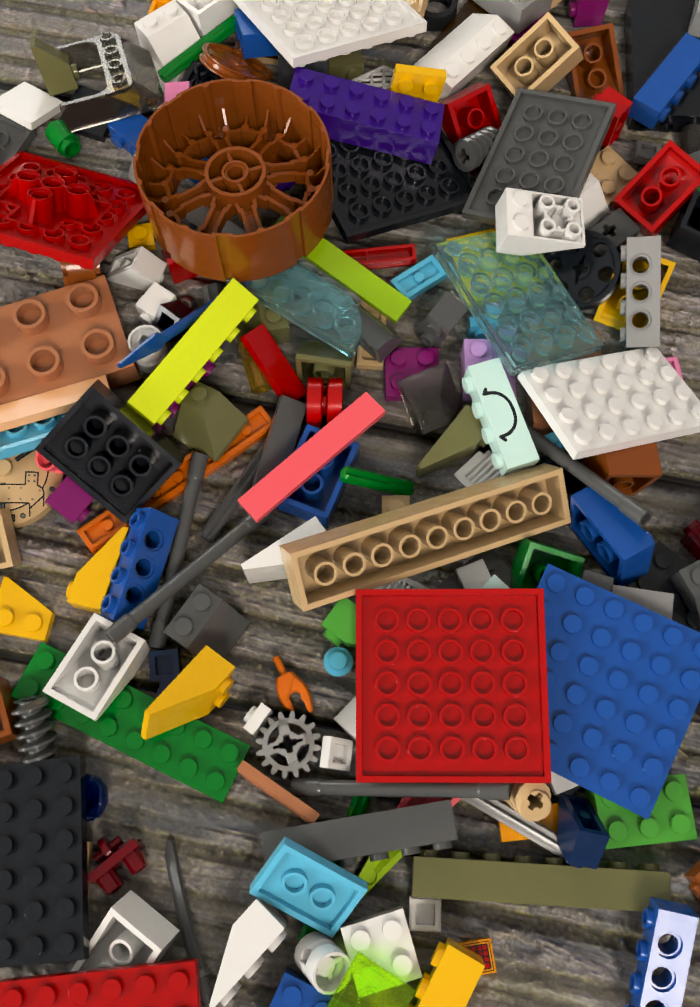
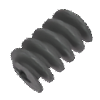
M486 126L458 140L452 151L453 160L458 169L463 172H469L483 165L499 130L492 126Z
M34 695L13 701L14 704H19V708L12 711L11 715L21 716L22 718L14 723L13 726L14 728L24 729L22 733L15 737L16 740H26V744L18 748V752H28V756L20 760L24 764L51 759L56 756L54 753L59 750V744L52 742L57 738V733L54 730H50L55 726V722L53 719L47 718L52 714V708L45 706L50 702V696Z

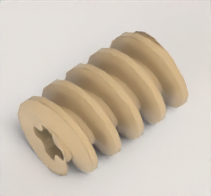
M510 783V800H504L522 818L528 821H540L545 819L551 812V792L546 783Z

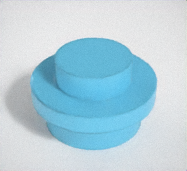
M334 647L326 652L323 664L328 674L334 677H342L350 672L353 659L350 652L345 648Z

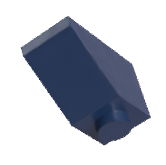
M561 793L558 803L557 844L566 863L573 867L597 869L610 836L589 799Z

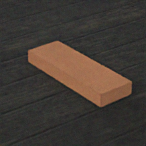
M243 760L238 766L237 772L240 776L306 823H315L320 816L317 811Z

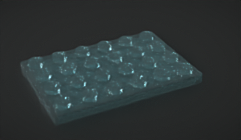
M496 231L440 242L434 245L433 254L511 377L535 367L560 363L595 353L603 347V342L542 253L525 256L497 253Z

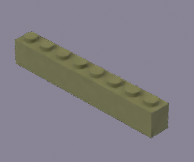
M420 849L421 853H419V856L412 855L410 890L412 897L643 912L645 907H649L650 896L671 901L670 872L659 871V864L639 863V869H627V862L608 861V867L591 869L564 865V858L545 857L544 864L532 863V856L513 855V862L501 861V854L482 853V860L469 859V852L451 851V856L448 858L438 857V850Z

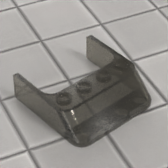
M107 31L99 36L54 47L69 55L71 63L77 64L79 72L102 66L107 82L106 88L100 93L59 105L69 132L153 111L165 103L151 53L126 38Z

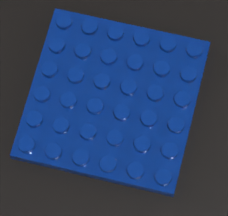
M548 563L537 588H544L551 771L649 819L700 701V632Z

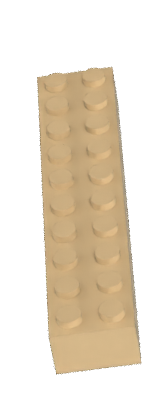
M546 463L539 464L279 545L292 600L305 612L356 595V589H374L571 523L563 468Z

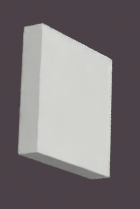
M25 81L0 96V114L31 131L64 110L63 101L50 96L48 93Z

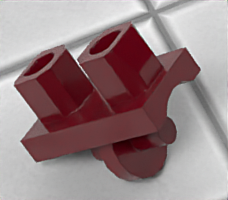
M119 835L111 842L104 836L100 838L97 843L101 850L92 857L97 864L106 857L108 859L88 874V881L90 884H98L107 895H112L118 891L125 883L116 870L125 864L131 874L136 875L149 865L142 851L145 845L141 839L136 840L132 838L116 851L124 843Z

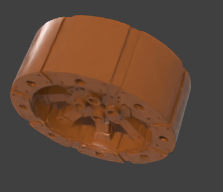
M236 78L213 80L190 87L178 93L169 102L166 101L151 115L142 128L135 145L136 156H133L136 183L157 242L164 252L168 251L172 260L183 268L197 275L219 281H226V278H234L238 282L259 280L281 273L296 265V261L302 256H308L325 235L333 212L330 140L326 127L317 112L292 91L257 79L236 80ZM272 153L289 162L271 163L264 161ZM213 154V155L210 157L209 160H207V161L201 160V159H203L204 157H207V156ZM186 178L200 180L196 186L180 194L176 193L181 180ZM296 182V184H304L306 191L303 200L296 197L292 198L276 189L277 183ZM203 205L204 207H210L203 224H200L197 231L192 230L187 225H183L182 219L187 217V213ZM258 207L266 210L270 208L283 215L285 220L265 229L264 226L262 227L259 219ZM235 214L240 222H243L246 231L245 234L238 235L221 233L226 221H230Z

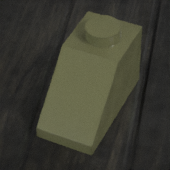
M36 37L30 38V48L49 95L53 96L78 89V79L81 78L77 64L71 63L69 55Z

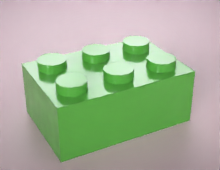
M685 774L667 775L649 819L584 788L586 799L590 800L610 836L605 849L698 839Z

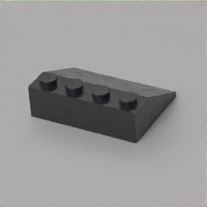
M97 380L90 386L35 448L36 451L124 524L130 520L136 508H141L182 465L186 456L100 380Z

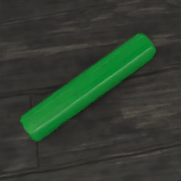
M346 466L340 471V480L343 483L395 495H412L414 493V484L408 480L351 466Z

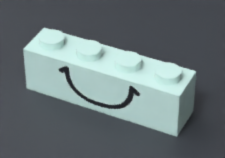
M500 358L468 366L462 378L463 389L466 394L471 396L473 402L471 405L474 417L480 420L483 427L481 429L482 438L485 444L490 445L493 453L491 454V460L494 468L500 471L501 476L535 466L540 458Z

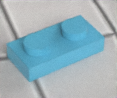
M432 254L390 280V286L412 301L447 279L448 273Z

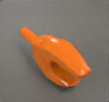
M279 655L272 658L280 674V677L276 679V693L280 703L289 712L294 711L290 697L292 694L298 693L307 711L312 713L313 701L306 683L294 672L290 671L287 673Z

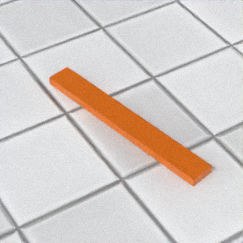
M261 405L245 415L249 422L218 462L208 458L204 479L268 435L272 419ZM192 451L185 456L182 465L141 508L152 507L160 510L185 492L191 455L196 451ZM105 510L76 531L94 555L123 526L130 528L129 521L124 524L109 510Z

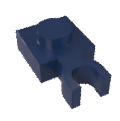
M180 648L148 651L150 681L160 682L157 697L182 672Z

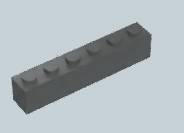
M451 799L261 832L265 863L285 836L330 862L338 861L339 867L358 864L357 857L368 855L370 856V862L389 859L388 852L401 850L402 856L421 853L420 847L426 845H433L434 851L453 848L451 841L458 840Z

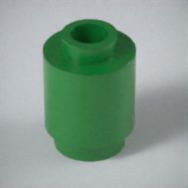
M55 120L48 124L45 130V136L60 155L66 158L75 157L81 150L80 140L63 120Z

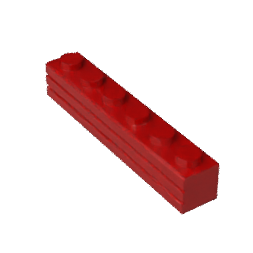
M415 244L342 250L368 270L414 266L416 263Z

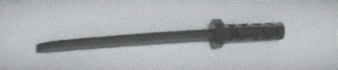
M169 839L166 846L165 861L174 905L188 959L198 958L202 1006L209 1007L212 991L207 976L210 974L208 967H204L181 877L175 841Z

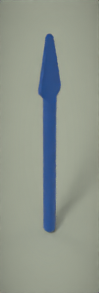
M263 279L239 283L246 289H249ZM215 298L161 333L156 332L122 359L117 364V367L123 368L162 349L166 342L191 327Z

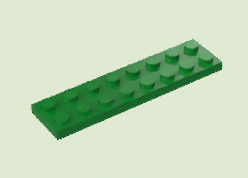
M41 642L11 696L19 700L34 695H47L43 692V689L66 654ZM129 685L124 687L97 721L90 719L50 696V702L45 705L52 708L50 716L221 803L225 802L238 776V766L243 760H246L251 749L250 745L198 719L147 740L143 739L141 731L144 712L155 698Z

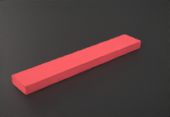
M365 392L237 500L238 503L256 523L260 522L385 415V410Z

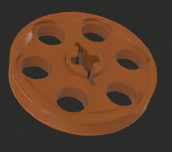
M212 42L205 43L202 46L203 52L199 56L200 61L205 67L224 79L236 78V80H247L249 78L269 82L268 80H271L273 77V73L265 64L256 58L244 59L242 52L238 49Z

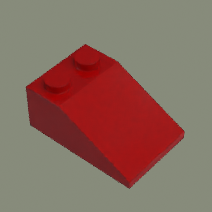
M669 140L613 199L612 209L616 211L620 208L640 228L639 232L643 236H656L700 186V164L673 141Z

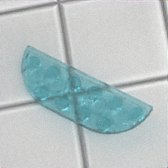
M298 263L270 277L239 282L259 299V303L350 358L356 353L362 336L361 315L354 300L336 285ZM226 278L225 282L229 283L232 279Z

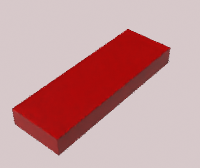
M263 323L240 338L278 398L281 395H285L298 400L307 393L306 388Z

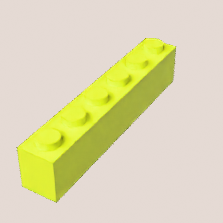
M233 278L126 404L151 426H154L156 422L162 425L172 413L168 410L174 401L180 404L189 393L185 389L191 381L197 383L206 372L203 366L208 360L214 363L224 351L220 348L224 341L227 340L231 343L241 331L237 328L242 320L247 323L257 312L254 305L259 299Z

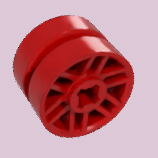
M308 377L307 424L314 427H322L324 416H326L328 424L343 411V377H329L327 389L324 388L322 377Z

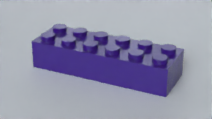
M301 67L295 68L290 91L300 96L304 103L309 107L311 106L317 112L326 127L329 139L432 164L439 144L444 104Z

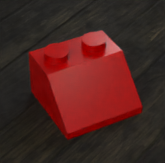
M475 83L438 102L445 105L441 127L454 145L458 140L486 126H492L499 130L502 125L490 83Z

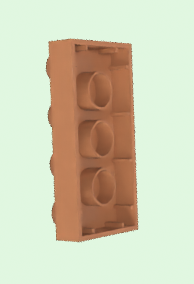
M105 274L97 276V279L65 286L0 307V405L106 375L110 389L141 379L135 362L123 368L117 367V364L131 352Z

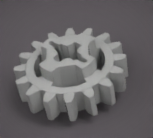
M294 711L290 712L289 718H285L282 712H278V721L275 722L269 717L267 720L270 727L268 729L260 727L259 730L264 734V737L256 739L255 742L262 745L263 749L257 751L256 755L260 757L265 756L266 759L261 765L264 768L272 765L270 774L273 776L280 770L282 771L283 779H287L289 772H293L295 778H299L300 769L303 768L309 773L308 763L310 761L313 763L318 762V759L313 754L322 750L321 746L315 744V741L319 740L321 736L320 733L312 734L311 731L314 730L316 725L314 722L306 725V715L303 714L298 720ZM289 725L300 727L306 734L297 735L291 731ZM276 729H279L280 734L276 741L269 744L271 735ZM290 737L294 742H298L297 745L293 746V752L288 753L286 749H280L281 745L285 744V738ZM309 745L307 755L299 762L298 755L301 749ZM271 756H283L286 758L288 766L278 764Z

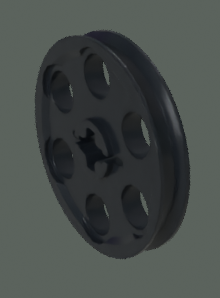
M585 230L586 246L577 252L572 253L568 250L547 252L543 258L540 273L544 290L556 304L565 309L582 311L597 307L610 298L619 285L620 274L622 273L620 254L613 242L599 232ZM600 244L606 245L608 250L603 257L593 255L596 246ZM553 260H562L563 266L559 271L551 272L549 270V265ZM584 263L587 272H582L578 277L575 269H580ZM605 269L614 271L613 278L608 282H603L599 279L600 273ZM559 284H567L569 287L567 294L561 297L556 296L555 288ZM590 288L594 290V296L590 301L584 302L580 300V294L584 289Z

